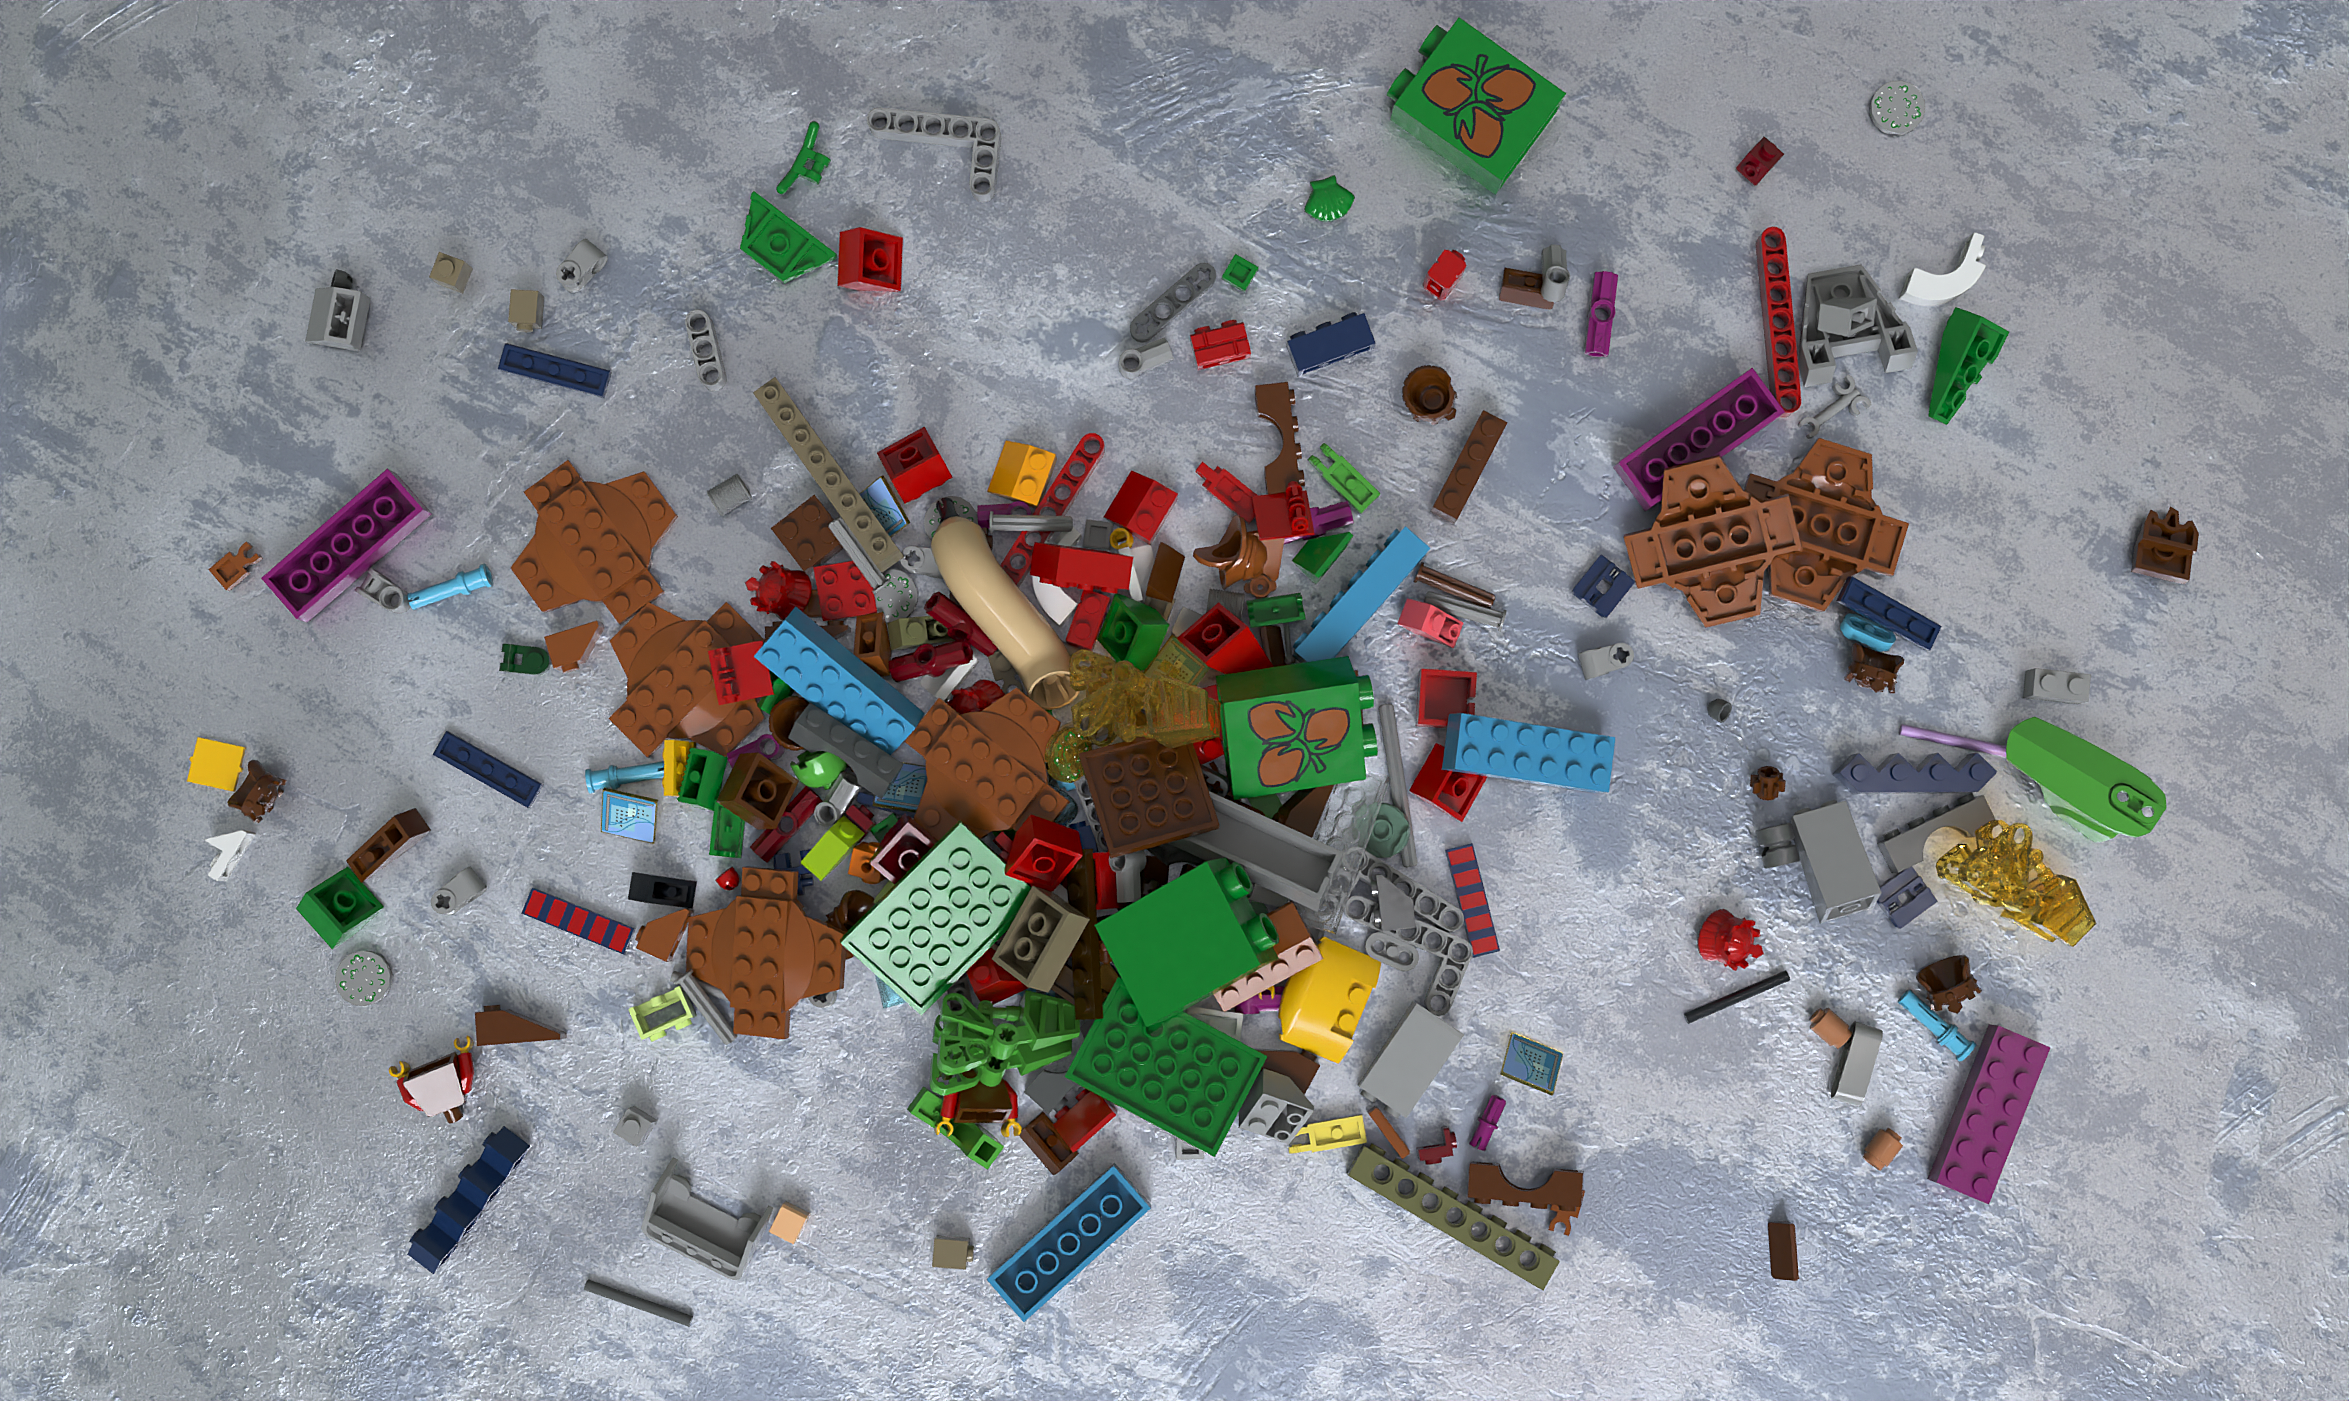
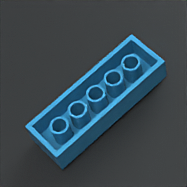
M1406 526L1401 532L1396 528L1383 544L1386 546L1385 550L1381 552L1378 549L1367 561L1366 566L1368 569L1364 573L1359 570L1349 581L1347 586L1350 589L1346 593L1341 590L1331 601L1329 606L1332 609L1329 613L1326 614L1322 611L1311 625L1313 628L1312 632L1309 635L1304 632L1293 645L1295 651L1292 656L1300 663L1335 658L1426 556L1430 547Z
M796 606L754 655L758 661L808 702L889 755L913 732L925 714Z
M1465 713L1449 714L1442 770L1594 793L1609 792L1616 737Z
M1113 1163L988 1276L987 1281L1020 1319L1025 1322L1151 1209V1204L1120 1168Z

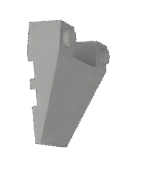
M1862 264L1814 272L1807 275L1798 354V368L1804 387L1831 383L1836 368L1834 359L1836 357L1878 350L1885 373L1912 369L1918 350L1911 328L1906 322L1901 321L1895 313L1896 309L1892 303H1888L1880 293L1881 289ZM1832 298L1877 299L1874 325L1848 337L1819 331L1817 311L1820 303Z

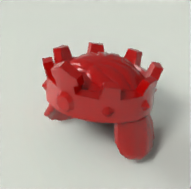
M771 561V567L762 565L759 568V571L763 574L759 581L751 577L745 582L747 590L756 591V597L750 599L751 605L758 606L757 611L766 612L767 615L770 613L775 614L782 621L795 606L804 612L811 597L812 585L809 576L802 570L784 568L783 564L779 565L775 561Z
M980 679L971 687L953 690L951 692L952 696H954L953 699L946 703L960 714L981 712L1002 698L1005 693L995 682Z
M1726 909L1714 911L1701 926L1697 941L1699 954L1706 961H1719L1725 967L1729 966L1735 971L1738 968L1737 966L1745 969L1749 966L1746 958L1750 954L1756 959L1764 955L1762 946L1759 944L1754 945V937L1761 936L1760 930L1753 928L1756 921L1746 920L1745 917L1742 919L1737 918Z

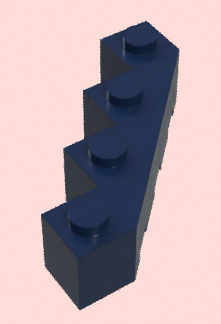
M1978 752L1968 754L1955 768L1939 753L1929 754L1916 768L1899 753L1889 755L1877 769L1860 753L1850 755L1832 775L1852 794L1979 792L1997 771Z
M505 1126L497 1134L491 1132L482 1144L485 1149L481 1157L473 1166L467 1164L458 1175V1178L461 1180L456 1190L448 1198L443 1196L434 1207L436 1214L432 1222L424 1230L419 1228L409 1240L412 1245L407 1255L432 1274H435L458 1248L456 1245L465 1234L470 1232L482 1216L481 1212L489 1202L494 1200L506 1184L505 1180L513 1170L519 1167L530 1148L529 1144Z

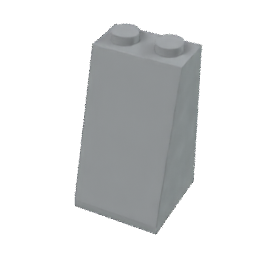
M1832 800L1822 804L1821 808L1815 810L1804 808L1795 812L1790 821L1795 837L1794 842L1797 845L1800 862L1820 924L1872 909L1882 892L1847 802L1837 803L1836 800Z
M1412 1001L1359 1082L1358 1086L1363 1089L1360 1094L1373 1103L1378 1099L1386 1104L1384 1110L1397 1119L1400 1114L1407 1118L1464 1034Z

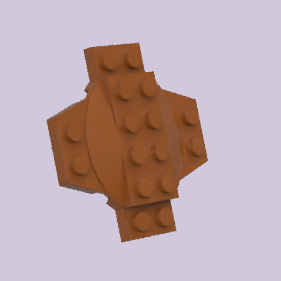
M1818 438L1792 474L1778 481L1751 473L1748 475L1744 490L1759 499L1761 498V500L1789 494L1802 544L1801 550L1776 555L1771 564L1768 565L1769 596L1824 612L1842 588L1848 576H1853L1864 569L1890 577L1894 575L1909 523L1883 515L1879 505H1876L1872 499V454Z
M1720 454L1665 468L1662 508L1652 527L1624 534L1637 589L1665 582L1673 589L1675 587L1683 591L1687 601L1705 628L1760 615L1765 569L1771 564L1774 556L1802 549L1789 494L1761 500V498L1759 499L1755 495L1743 490Z
M567 460L524 491L527 498L538 511L535 535L511 566V570L543 613L578 603V601L584 599L604 603L616 621L621 625L638 613L648 602L652 603L665 593L650 572L652 549L656 544H659L678 516L645 471L602 484L584 481L573 464Z
M648 602L610 640L628 680L627 701L608 719L648 758L664 744V740L685 738L728 757L727 753L734 751L766 718L762 710L757 707L758 702L756 698L724 705L718 704L708 651L763 640L764 643L765 639L728 602H725L707 621H686Z
M1018 688L1013 689L981 712L960 714L944 700L938 698L905 741L926 760V775L928 779L913 820L938 841L959 820L981 840L992 831L1010 829L1018 831L1030 814L1055 822L1070 803L1066 797L1049 785V773H1047L1046 761L1048 756H1050L1061 722Z
M751 866L742 867L741 895L736 896L726 908L689 917L686 972L692 969V976L722 990L723 994L730 1001V1007L735 1008L733 1034L787 1039L789 1038L790 1012L798 1005L801 999L844 988L846 948L840 943V939L847 932L818 918L813 919L806 915L802 909L804 906L797 900L799 871Z

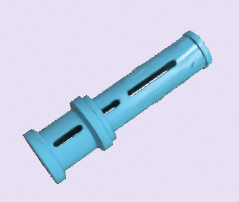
M484 563L478 569L466 573L464 571L458 572L455 578L408 593L407 598L408 600L412 599L409 604L413 610H416L422 606L460 593L469 595L475 589L484 586L492 587L494 582L488 566Z
M664 761L625 768L610 765L608 769L597 771L586 769L585 778L588 792L592 794L595 790L605 788L617 790L621 784L663 778L664 770L660 771V769H664Z
M1910 989L1900 997L1898 1003L1937 1036L1936 1040L1941 1046L1945 1045L1951 1050L1959 1062L1964 1060L1974 1050L1976 1046L1974 1041L1967 1040L1957 1031L1958 1027L1955 1024L1945 1022Z

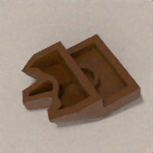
M2171 506L2163 520L2159 519L2157 512L2150 510L2134 546L2131 572L2184 585L2189 582L2192 556L2197 552L2199 532L2193 520L2187 521L2184 525L2179 524V511Z

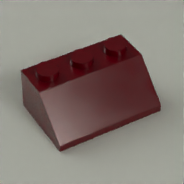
M905 813L886 833L869 863L895 885L938 840Z

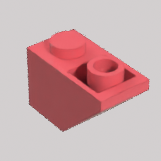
M1407 598L1397 624L1417 635L1454 648L1464 623L1431 604Z

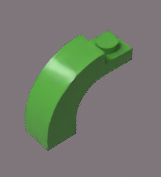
M923 1086L907 1110L935 1128V1125L942 1121L940 1112L943 1097H939ZM951 1118L950 1123L953 1126V1133L949 1137H947V1125L942 1124L940 1126V1133L957 1145L967 1157L987 1170L1004 1148L979 1123H954V1118Z

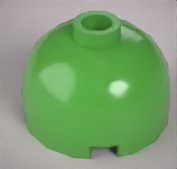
M806 750L797 756L799 760L797 764L793 761L790 763L794 774L801 783L812 788L823 786L825 790L832 788L840 773L845 771L847 763L844 760L826 751L811 753Z

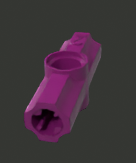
M1602 271L1594 273L1590 310L1587 314L1588 326L1584 354L1592 357H1608L1612 323L1616 313L1615 299L1618 283V274ZM1595 310H1605L1608 318L1606 320L1598 319L1595 315Z
M1342 501L1320 509L1319 507L1310 508L1315 535L1285 538L1284 544L1303 539V541L1314 539L1327 534L1326 532L1354 524L1348 501Z

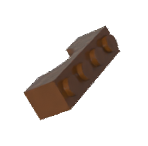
M1288 382L1255 385L1257 417L1271 422L1278 429L1283 444L1279 456L1272 463L1264 467L1266 494L1286 493V487L1291 481H1296L1301 486H1305L1304 471L1298 470L1297 460L1302 459L1300 443H1295L1294 433L1299 432L1297 416H1292L1291 406L1295 405L1294 389H1289Z
M1484 410L1482 411L1430 511L1431 513L1455 524L1508 422Z
M1472 1161L1469 1166L1468 1198H1474V1203L1491 1204L1492 1199L1502 1200V1205L1518 1207L1519 1202L1531 1203L1530 1207L1536 1209H1547V1205L1550 1204L1559 1205V1210L1576 1211V1207L1582 1206L1584 1171L1556 1168L1552 1177L1545 1184L1527 1189L1511 1183L1504 1175L1500 1164Z

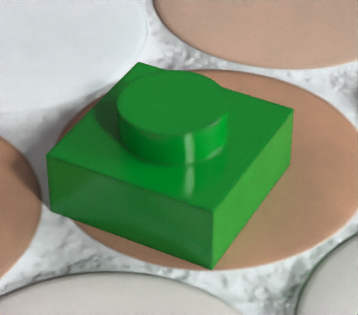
M1235 254L1221 279L1245 293L1257 274L1259 267Z

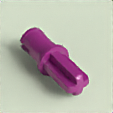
M1497 1095L1490 1097L1482 1117L1477 1119L1479 1124L1469 1142L1471 1146L1476 1147L1480 1138H1482L1477 1149L1486 1151L1494 1129L1499 1128L1497 1123L1506 1105V1100Z

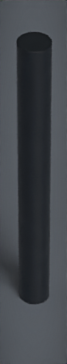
M1786 970L1685 1013V1020L1688 1024L1786 983L1790 981V977Z

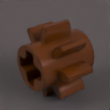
M1763 766L1758 769L1757 775L1751 774L1750 786L1753 787L1752 793L1756 794L1758 798L1767 801L1778 798L1779 792H1785L1786 780L1783 779V773H1780L1777 768Z

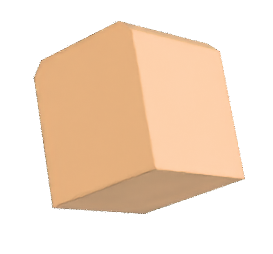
M786 1201L781 1206L769 1232L794 1244L798 1241L811 1213Z

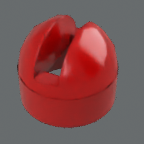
M732 866L717 877L715 881L721 888L730 891L739 885L740 877Z

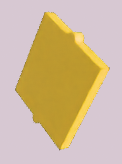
M197 737L193 756L189 758L191 766L187 782L235 792L240 772H243L242 762L246 747Z

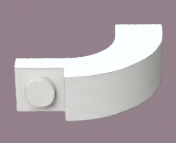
M1974 232L1966 239L1959 262L1955 270L1949 274L1935 275L1917 268L1911 270L1907 274L1899 299L1915 305L1936 306L1959 297L1976 283L1985 269V264L1977 262L1981 259L1985 250V246L1982 245L1985 236Z
M1073 527L1071 532H1061L1055 542L1057 545L1074 547L1082 536ZM1033 576V587L1039 604L1047 616L1061 628L1076 611L1078 604L1065 594L1060 587L1040 583V577Z

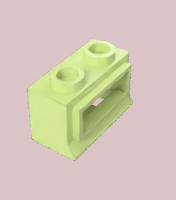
M681 986L674 988V990L656 996L639 1006L628 1009L641 1040L650 1038L651 1042L666 1036L665 1030L675 1026L676 1030H680L691 1025V1018L697 1016L688 995ZM676 1002H682L686 1011L685 1014L650 1029L645 1016Z

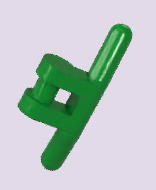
M810 122L799 154L790 171L776 187L779 194H785L799 176L818 185L822 179L821 173L824 167H828L831 160L827 156L813 151L820 128L818 122ZM808 160L814 162L811 170L805 168Z

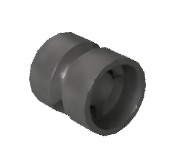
M1791 823L1755 831L1758 845L1764 847V851L1761 853L1764 869L1800 861L1797 845L1791 843L1795 838Z

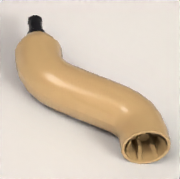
M945 497L941 499L943 508L938 500L936 508L941 520L931 541V551L947 587L968 615L1014 667L1028 697L1046 710L1061 708L1069 704L1078 696L1081 690V679L1064 643L1048 621L1000 566L989 547L982 528L957 514L951 498Z

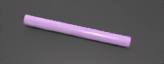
M1901 724L1899 728V735L2006 757V746L1904 724Z

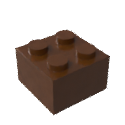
M815 495L771 527L774 534L808 576L814 572L813 567L822 566L844 549L828 528L829 523L834 520Z
M759 752L741 753L716 802L757 830L776 829L799 780Z

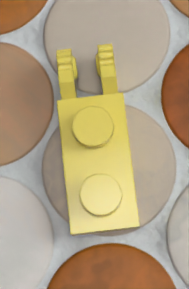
M1362 1114L1308 1123L1307 1126H1302L1296 1136L1308 1133L1310 1143L1294 1144L1288 1147L1289 1154L1305 1151L1318 1152L1367 1143Z

